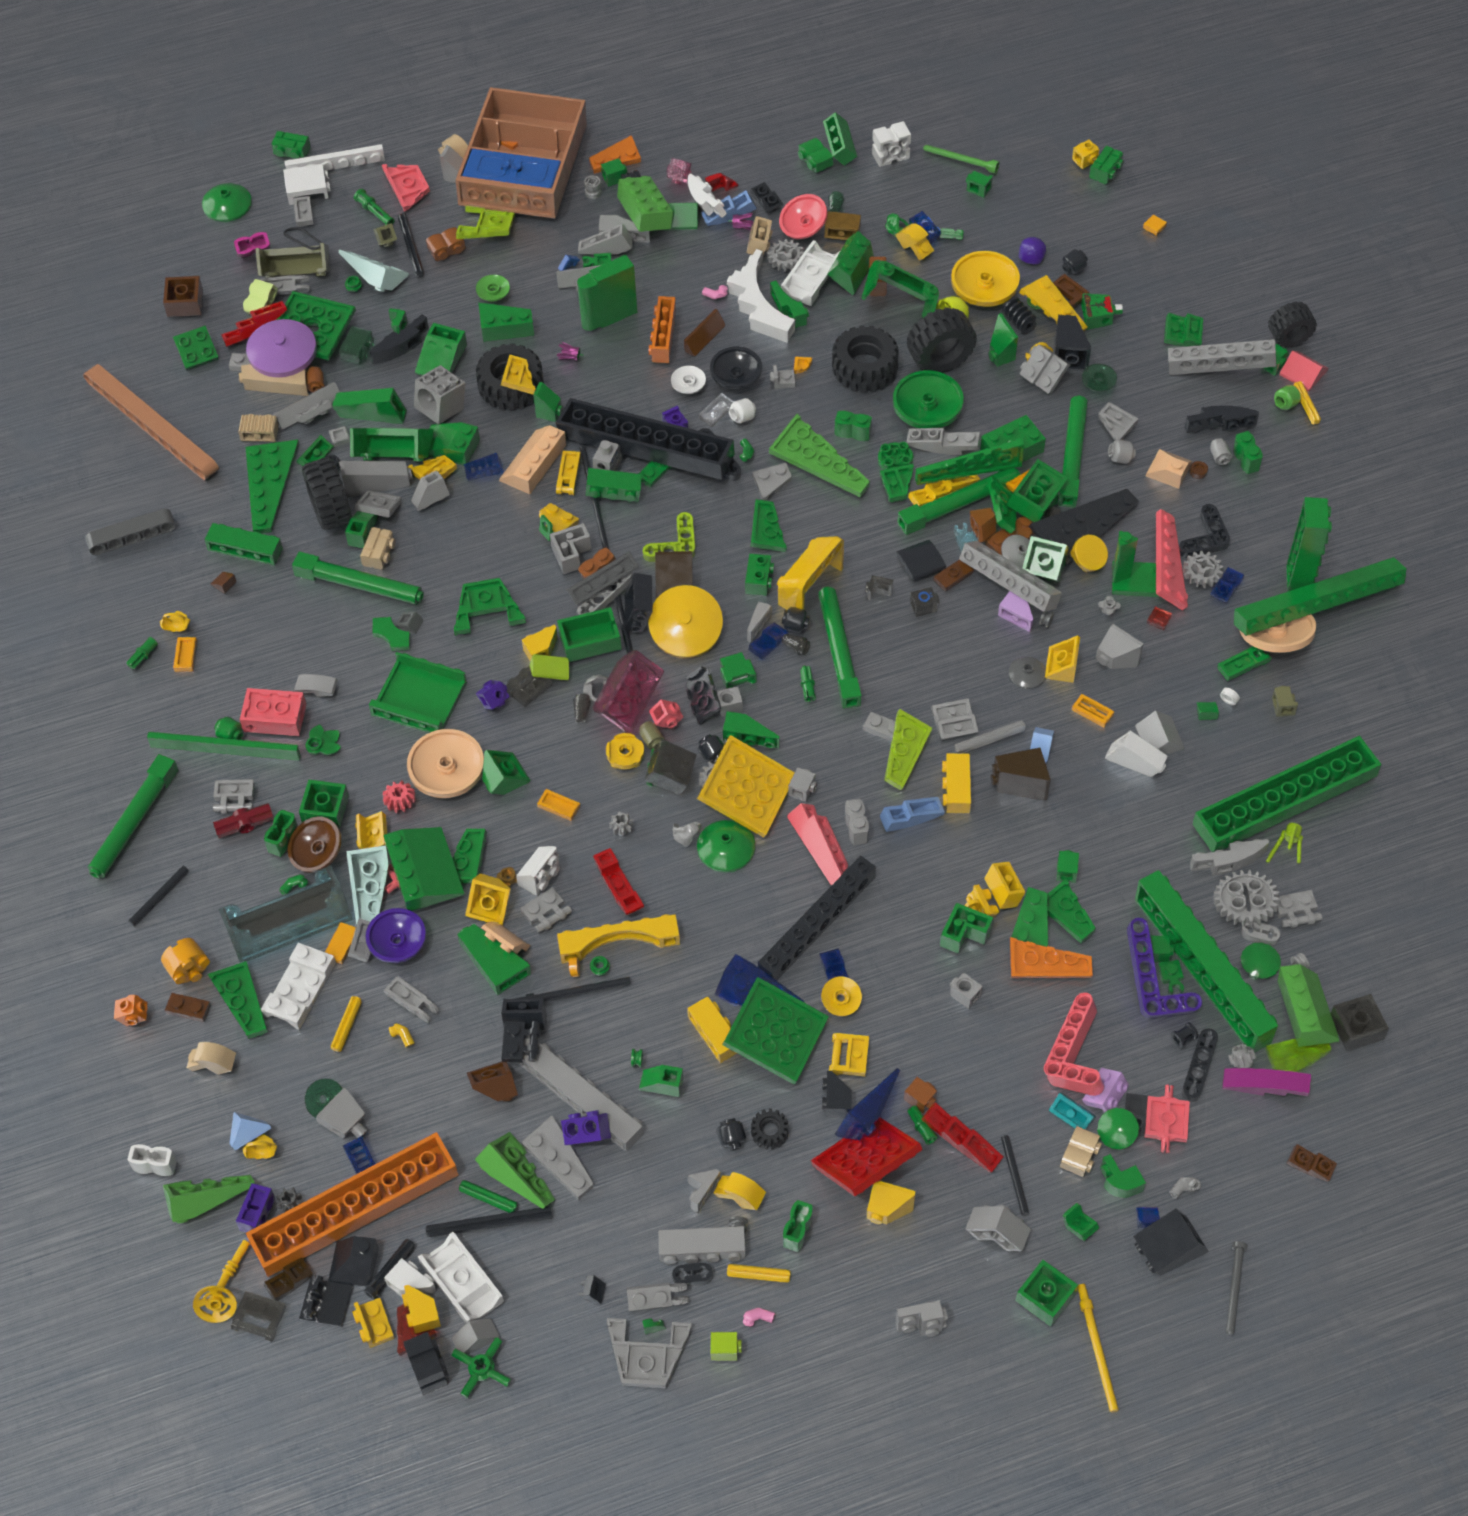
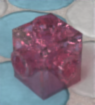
M672 158L671 163L667 166V178L672 179L671 182L675 184L687 183L692 163Z

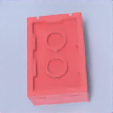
M247 688L240 716L243 732L300 736L307 705L303 692Z

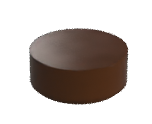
M1202 461L1193 462L1190 466V475L1196 479L1205 478L1208 473L1207 464Z

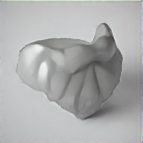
M601 674L593 675L585 682L583 694L588 695L595 703H603L609 699L611 690L614 689V684L607 676ZM602 683L607 690L606 695L603 698H595L592 694V685Z
M693 822L680 827L674 823L672 830L675 841L688 847L693 841V835L698 832L701 825L699 822Z

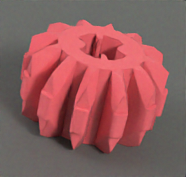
M402 780L399 784L393 781V786L387 785L386 791H383L384 805L387 806L389 811L394 810L396 814L399 810L405 813L406 808L412 809V803H415L416 800L415 790L411 788L409 783L404 784Z

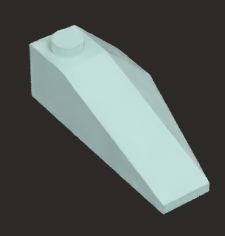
M339 249L338 253L369 284L375 286V289L384 292L385 289L393 290L409 275L408 272L396 267L383 265L382 262Z

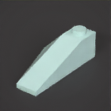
M386 846L346 851L356 924L359 918L371 922L380 913L389 866Z

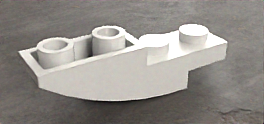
M690 173L688 175V186L695 201L708 216L715 212L723 218L727 214L723 209L724 204L719 199L716 200L711 192L712 187L707 182L704 183L699 176L695 177Z

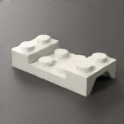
M813 240L781 284L782 290L792 299L812 306L819 296V290L828 279L827 273L839 252L833 255L823 251L818 243Z
M298 943L289 958L290 964L274 993H270L261 1011L266 1018L275 1016L287 1021L294 1028L300 1030L331 974L336 961L331 954Z
M454 1232L450 1233L444 1244L433 1252L418 1256L422 1267L434 1279L465 1323L470 1320H480L504 1302L502 1294Z

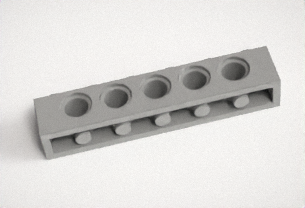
M1275 339L1168 348L1169 375L1276 367Z
M979 541L964 544L959 560L1043 612L1057 608L1062 592L984 544L979 543Z

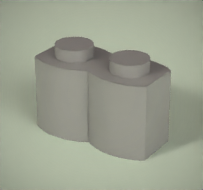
M861 799L847 800L845 803V823L849 828V840L853 846L867 844L869 823L865 817L864 803Z

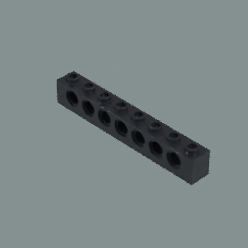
M860 855L758 961V974L774 985L875 879L876 866Z

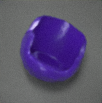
M1027 237L1020 244L1018 257L1021 261L1028 264H1040L1046 254V245L1037 237Z

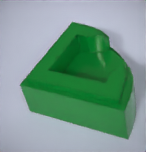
M652 1318L642 1321L645 1335L666 1329L664 1321L661 1319L657 1322H653Z

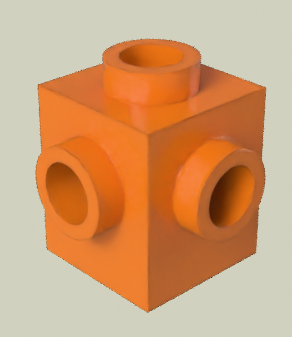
M128 995L125 998L115 1000L114 1019L125 1026L137 1025L139 1022L146 1021L148 1002L141 999L138 995Z

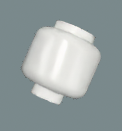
M744 398L731 404L729 415L736 423L741 424L755 417L756 406L749 399Z

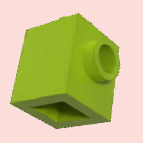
M711 1332V1361H737V1353H742V1340H737V1332Z

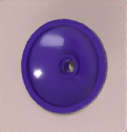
M392 908L379 913L371 920L366 930V943L369 951L377 959L388 963H400L411 959L422 949L426 939V930L421 918L414 912L403 908Z

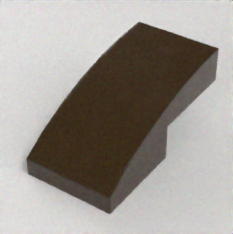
M300 1258L283 1267V1272L265 1281L264 1287L274 1302H277L309 1280L313 1273L303 1258Z

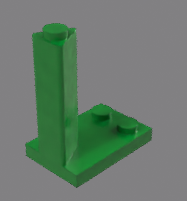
M1119 531L1115 558L1112 561V595L1160 597L1156 594V563L1134 562L1138 538L1132 536L1129 532Z

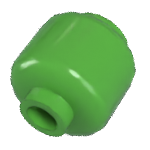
M1286 385L1280 388L1274 395L1275 404L1282 410H1289L1295 407L1301 399L1299 390L1293 385Z

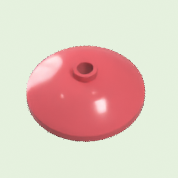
M804 194L790 200L782 209L779 217L780 228L786 236L792 239L811 237L825 224L828 214L827 206L816 195Z

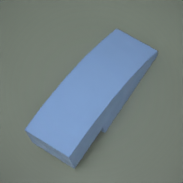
M745 190L734 198H731L729 195L721 200L724 204L723 209L727 213L723 218L715 212L710 216L704 213V211L701 214L707 226L733 220V214H748L756 210L757 207L750 194Z
M939 797L905 800L902 805L884 807L880 814V819L886 832L925 823L944 815L945 811Z

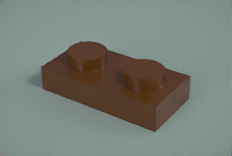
M171 993L165 1007V1013L204 1022L211 1004L210 1001Z

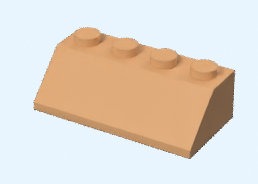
M551 425L535 430L499 481L527 494H531L565 448V431Z

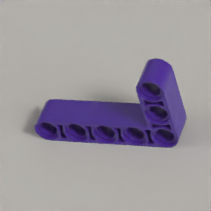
M1143 918L1133 919L1128 924L1127 935L1141 1014L1145 1018L1152 1019L1191 1014L1197 1011L1202 1005V999L1197 993L1160 996L1148 923ZM1133 924H1139L1142 927V932H1135ZM1137 944H1142L1145 946L1144 953H1141L1137 950ZM1141 963L1148 966L1149 971L1147 973L1140 970ZM1143 984H1150L1152 992H1145ZM1188 998L1195 1001V1008L1187 1005ZM1167 1001H1172L1175 1004V1010L1167 1008ZM1148 1003L1155 1006V1013L1147 1010L1146 1005Z

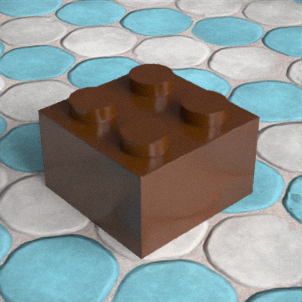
M200 276L165 277L163 304L167 317L201 315L203 287Z

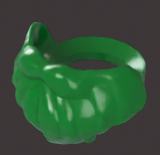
M892 213L887 216L885 228L888 233L896 237L895 234L904 229L899 227V220L905 223L906 226L909 223L900 218L899 215Z

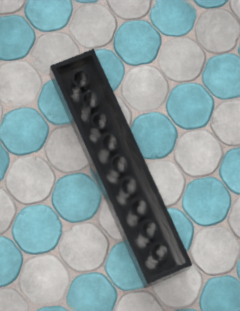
M573 398L568 400L556 421V427L565 431V437L568 440L598 448L600 443L606 440L618 444L621 454L721 480L735 455L733 439Z

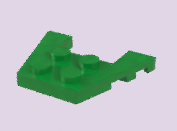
M500 578L466 583L462 587L454 635L471 633L468 617L507 611L510 626L526 623V620Z

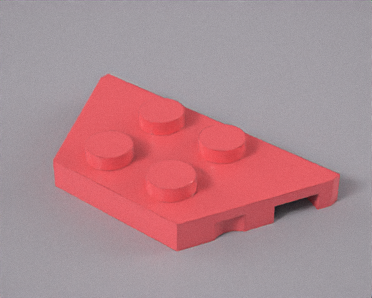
M387 164L382 165V170L404 212L430 192L429 186L418 165H397V167H387Z

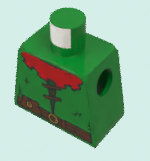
M1082 294L1081 308L1084 323L1088 327L1086 330L1109 326L1113 323L1114 315H1121L1123 312L1122 304L1112 305L1110 295Z

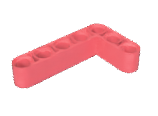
M1083 992L1076 996L1046 1060L1044 1072L1049 1083L1055 1087L1096 1096L1104 1090V1083L1099 1072L1092 1068L1074 1064L1097 1013V1007L1089 993Z

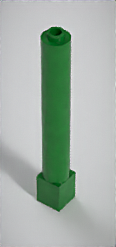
M1081 395L1074 396L1070 400L1062 474L1067 476L1068 480L1060 490L1058 506L1075 508L1078 499L1088 400Z
M1015 468L1002 470L924 505L918 506V504L910 506L898 512L897 523L907 536L925 528V523L990 496L987 479L991 476L1006 487V483L1019 476L1020 473Z
M299 551L292 563L294 576L315 581L317 578L415 605L421 602L424 597V592L419 586L324 562L319 559V556Z
M824 587L819 591L818 597L838 681L842 709L861 706V691L853 667L837 592L832 587Z
M160 754L157 755L147 770V778L87 868L91 876L94 878L105 877L163 787L167 788L179 771L175 760Z

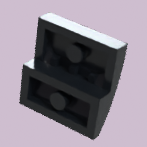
M930 540L896 551L897 558L905 565L906 573L913 580L946 569L943 558Z

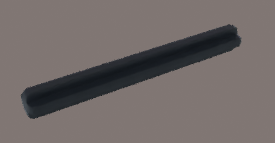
M399 213L398 221L415 276H423L424 270L407 215Z

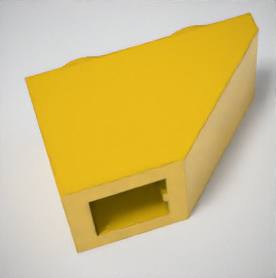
M556 625L545 627L541 631L522 639L523 651L530 661L533 654L551 656L558 639Z
M405 1285V1294H402L404 1307L409 1306L410 1314H406L409 1327H413L415 1333L441 1327L435 1300L410 1285Z

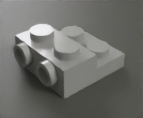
M1038 344V346H1034L1031 349L1029 360L1022 363L1020 375L1032 384H1036L1046 393L1052 394L1070 364L1045 346Z
M940 1300L897 1309L895 1323L897 1332L910 1333L919 1328L920 1336H936L939 1332H942V1328L947 1327L946 1320H948L946 1308L941 1307Z

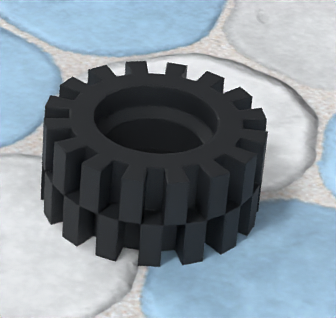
M769 1108V1112L763 1109L762 1114L758 1112L756 1118L753 1117L751 1135L753 1141L757 1142V1146L761 1147L764 1145L766 1150L768 1146H771V1150H774L776 1145L779 1148L781 1143L784 1144L786 1142L789 1125L783 1113L780 1115L779 1110L772 1112V1109ZM773 1123L778 1127V1131L774 1135H766L762 1131L763 1125Z

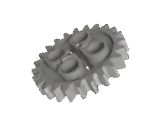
M1241 870L1240 875L1232 872V877L1226 875L1225 881L1220 880V884L1216 885L1214 905L1216 906V911L1220 912V917L1226 916L1227 922L1234 920V925L1241 922L1242 927L1245 926V923H1249L1250 927H1252L1253 922L1261 925V919L1267 922L1268 916H1274V912H1277L1279 905V891H1277L1276 885H1272V879L1266 881V875L1259 877V872L1252 875L1251 870L1247 874H1244ZM1243 885L1246 886L1250 911H1247Z

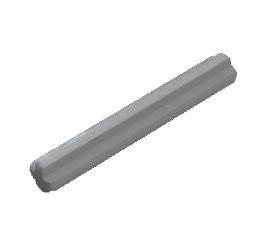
M1020 720L955 744L954 748L957 754H962L1023 732L1026 726Z

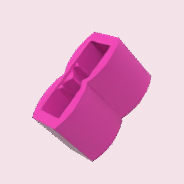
M258 232L251 237L236 239L234 246L238 257L245 258L256 253L255 248L270 249V242L266 232Z

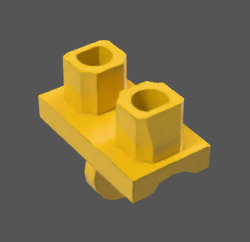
M979 884L974 885L973 891L967 895V903L964 906L994 918L999 913L996 905L988 904L991 899L989 889H981Z

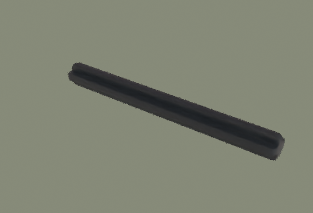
M547 1206L543 1209L540 1207L426 1226L427 1237L448 1235L452 1232L461 1233L552 1218V1210L550 1206Z

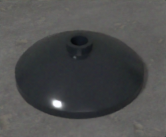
M739 346L728 347L714 355L710 362V373L719 385L731 389H741L754 384L759 379L762 373V362L760 357L748 348Z

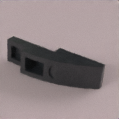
M421 314L410 325L401 330L399 334L393 331L388 336H385L379 344L369 351L371 363L379 364L393 360L422 343L421 335L429 329L427 317Z
M1220 405L1202 407L1200 414L1187 416L1185 430L1189 433L1221 426L1222 431L1252 427L1257 425L1259 412L1239 406Z

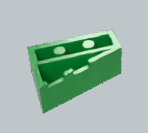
M478 302L483 342L534 336L531 309Z

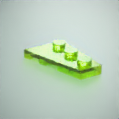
M1296 1038L1265 1047L1273 1070L1299 1073L1302 1069L1314 1064L1332 1050L1329 1043L1298 1047Z

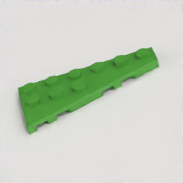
M798 414L794 416L769 448L770 454L858 497H861L870 486V481L856 468L850 466L848 460L841 457L837 450L820 434H816L808 423H804Z

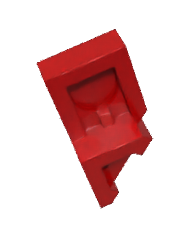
M722 173L705 177V182L712 187L711 192L720 188L729 191L739 186L735 180Z

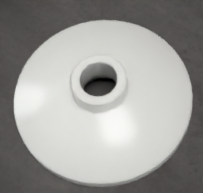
M695 366L680 367L671 376L673 388L683 394L696 393L706 383L704 372Z

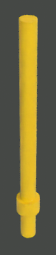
M1079 1284L1077 1288L1081 1300L1079 1305L1081 1312H1084L1109 1410L1111 1413L1117 1412L1119 1409L1092 1311L1094 1309L1093 1303L1089 1299L1086 1285Z

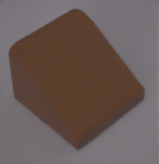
M222 572L210 584L225 594L237 581L234 574Z

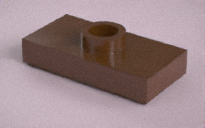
M958 560L935 575L933 580L946 592L973 574L974 569L963 561Z

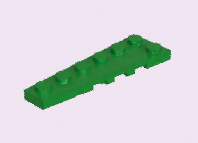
M1023 439L1010 440L1002 445L916 468V484L922 485L1022 467Z

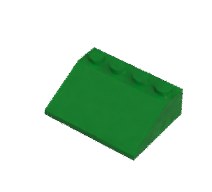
M442 827L401 829L383 835L407 910L414 911L465 895Z

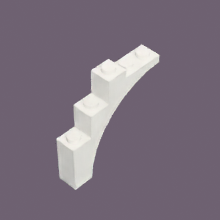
M756 249L754 254L749 256L748 263L742 267L741 272L735 270L733 275L728 277V293L738 296L739 311L750 315V330L788 343L795 332V319L773 308L759 290L757 275L763 263V251Z

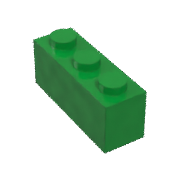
M835 112L825 119L823 124L832 156L845 166L855 159L857 154L848 122Z
M588 468L585 496L639 502L642 474Z

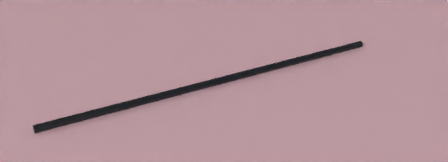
M580 445L579 449L587 479L590 465L585 445ZM591 497L602 548L609 549L597 497ZM611 585L612 591L617 588L616 585ZM619 594L614 600L640 709H645V699L629 631L625 630V614Z

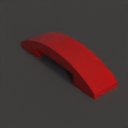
M611 848L593 855L603 880L621 910L628 915L644 908V904L637 892L632 889Z

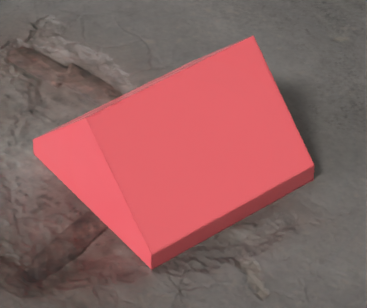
M1292 350L1279 375L1293 383L1302 381L1306 390L1310 391L1328 371V367L1299 351Z

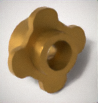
M512 867L503 868L496 876L508 887L513 883H517V875Z

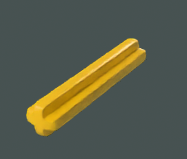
M1295 382L1294 386L1301 395L1300 402L1311 424H1319L1321 417L1303 382Z
M356 996L350 998L331 1044L333 1051H342L362 1003L361 998Z
M728 1264L727 1276L788 1283L791 1276L790 1270L738 1264Z

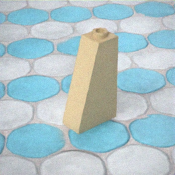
M251 364L241 365L242 372L239 373V381L244 384L245 390L308 396L306 368L288 377H269L256 371Z

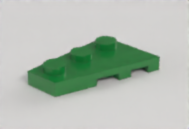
M991 476L987 479L997 524L1001 529L1012 533L1016 526L1017 512L1008 507L1007 504L1013 493Z
M755 500L750 547L786 552L787 546L783 540L782 529L779 527V519L774 502Z

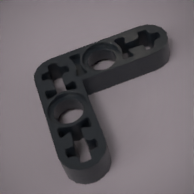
M1213 504L1204 505L1200 513L1208 535L1181 541L1179 551L1180 556L1183 558H1187L1188 555L1193 556V552L1200 555V551L1207 554L1208 552L1222 551L1229 547L1230 536L1218 509ZM1216 524L1220 529L1214 530L1210 526ZM1205 542L1209 547L1203 548L1199 544Z

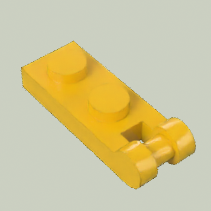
M562 452L556 494L568 493V495H575L581 458L580 452Z

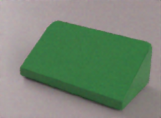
M320 435L296 462L303 466L306 463L322 459L334 446Z

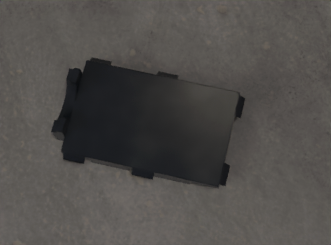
M700 666L686 676L687 680H689L686 683V692L688 699L692 701L690 706L699 724L721 709L711 669Z

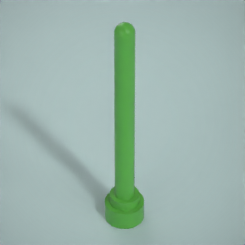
M929 145L923 147L926 152L984 167L989 173L996 174L999 169L1000 162L997 160H989L987 162Z

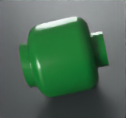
M229 716L220 718L214 726L217 738L241 740L243 737L241 723Z

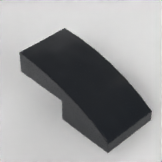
M1126 1093L1125 1109L1130 1111L1137 1119L1140 1126L1138 1136L1144 1137L1147 1095Z

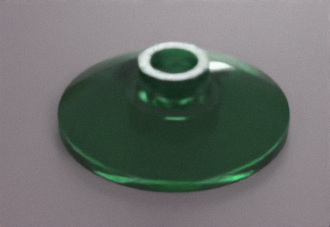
M1097 363L1089 365L1084 369L1082 381L1090 390L1104 392L1115 386L1117 374L1110 366Z
M327 1078L316 1080L310 1084L304 1096L305 1107L309 1114L316 1118L326 1105L342 1090V1087L336 1081ZM322 1095L325 1096L326 1099L324 1103L320 1102V1097Z

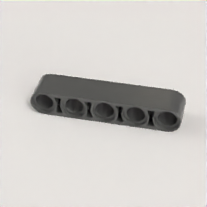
M160 509L91 531L86 534L85 540L89 552L92 555H100L169 533L175 529L176 524L169 509Z

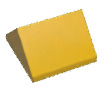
M1078 635L1049 646L1045 672L1046 679L1074 683L1080 643Z

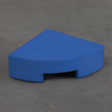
M565 255L558 269L563 271L572 265L576 266L580 259L577 256Z

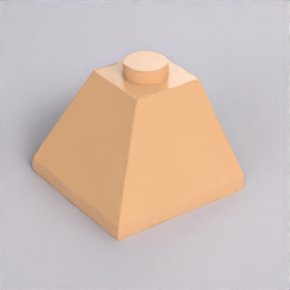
M1159 449L1146 473V477L1179 489L1193 461Z

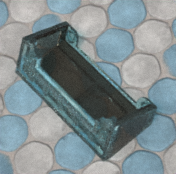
M331 865L316 872V883L242 912L234 904L219 908L240 963L250 961L336 927L340 922L346 923L353 920L344 892Z

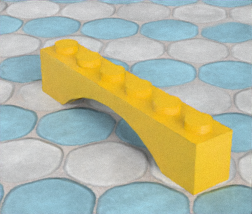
M665 914L657 918H643L632 922L623 921L620 924L613 925L604 924L601 927L595 928L585 927L576 931L566 930L557 934L562 964L569 963L570 957H578L579 961H582L596 948L618 940H639L660 948L680 945L676 914Z

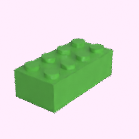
M650 176L619 179L617 197L639 232L671 229L673 211Z

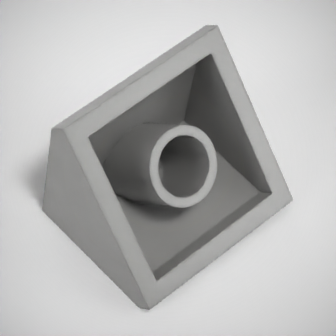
M1154 711L1135 725L1138 736L1164 754L1184 750L1183 743L1171 716Z

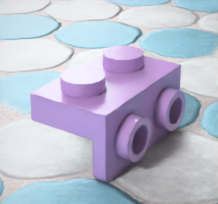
M1101 1068L1099 1074L1104 1083L1103 1092L1096 1096L1085 1094L1082 1101L1085 1105L1102 1109L1105 1113L1110 1109L1117 1108L1129 1084L1122 1072Z

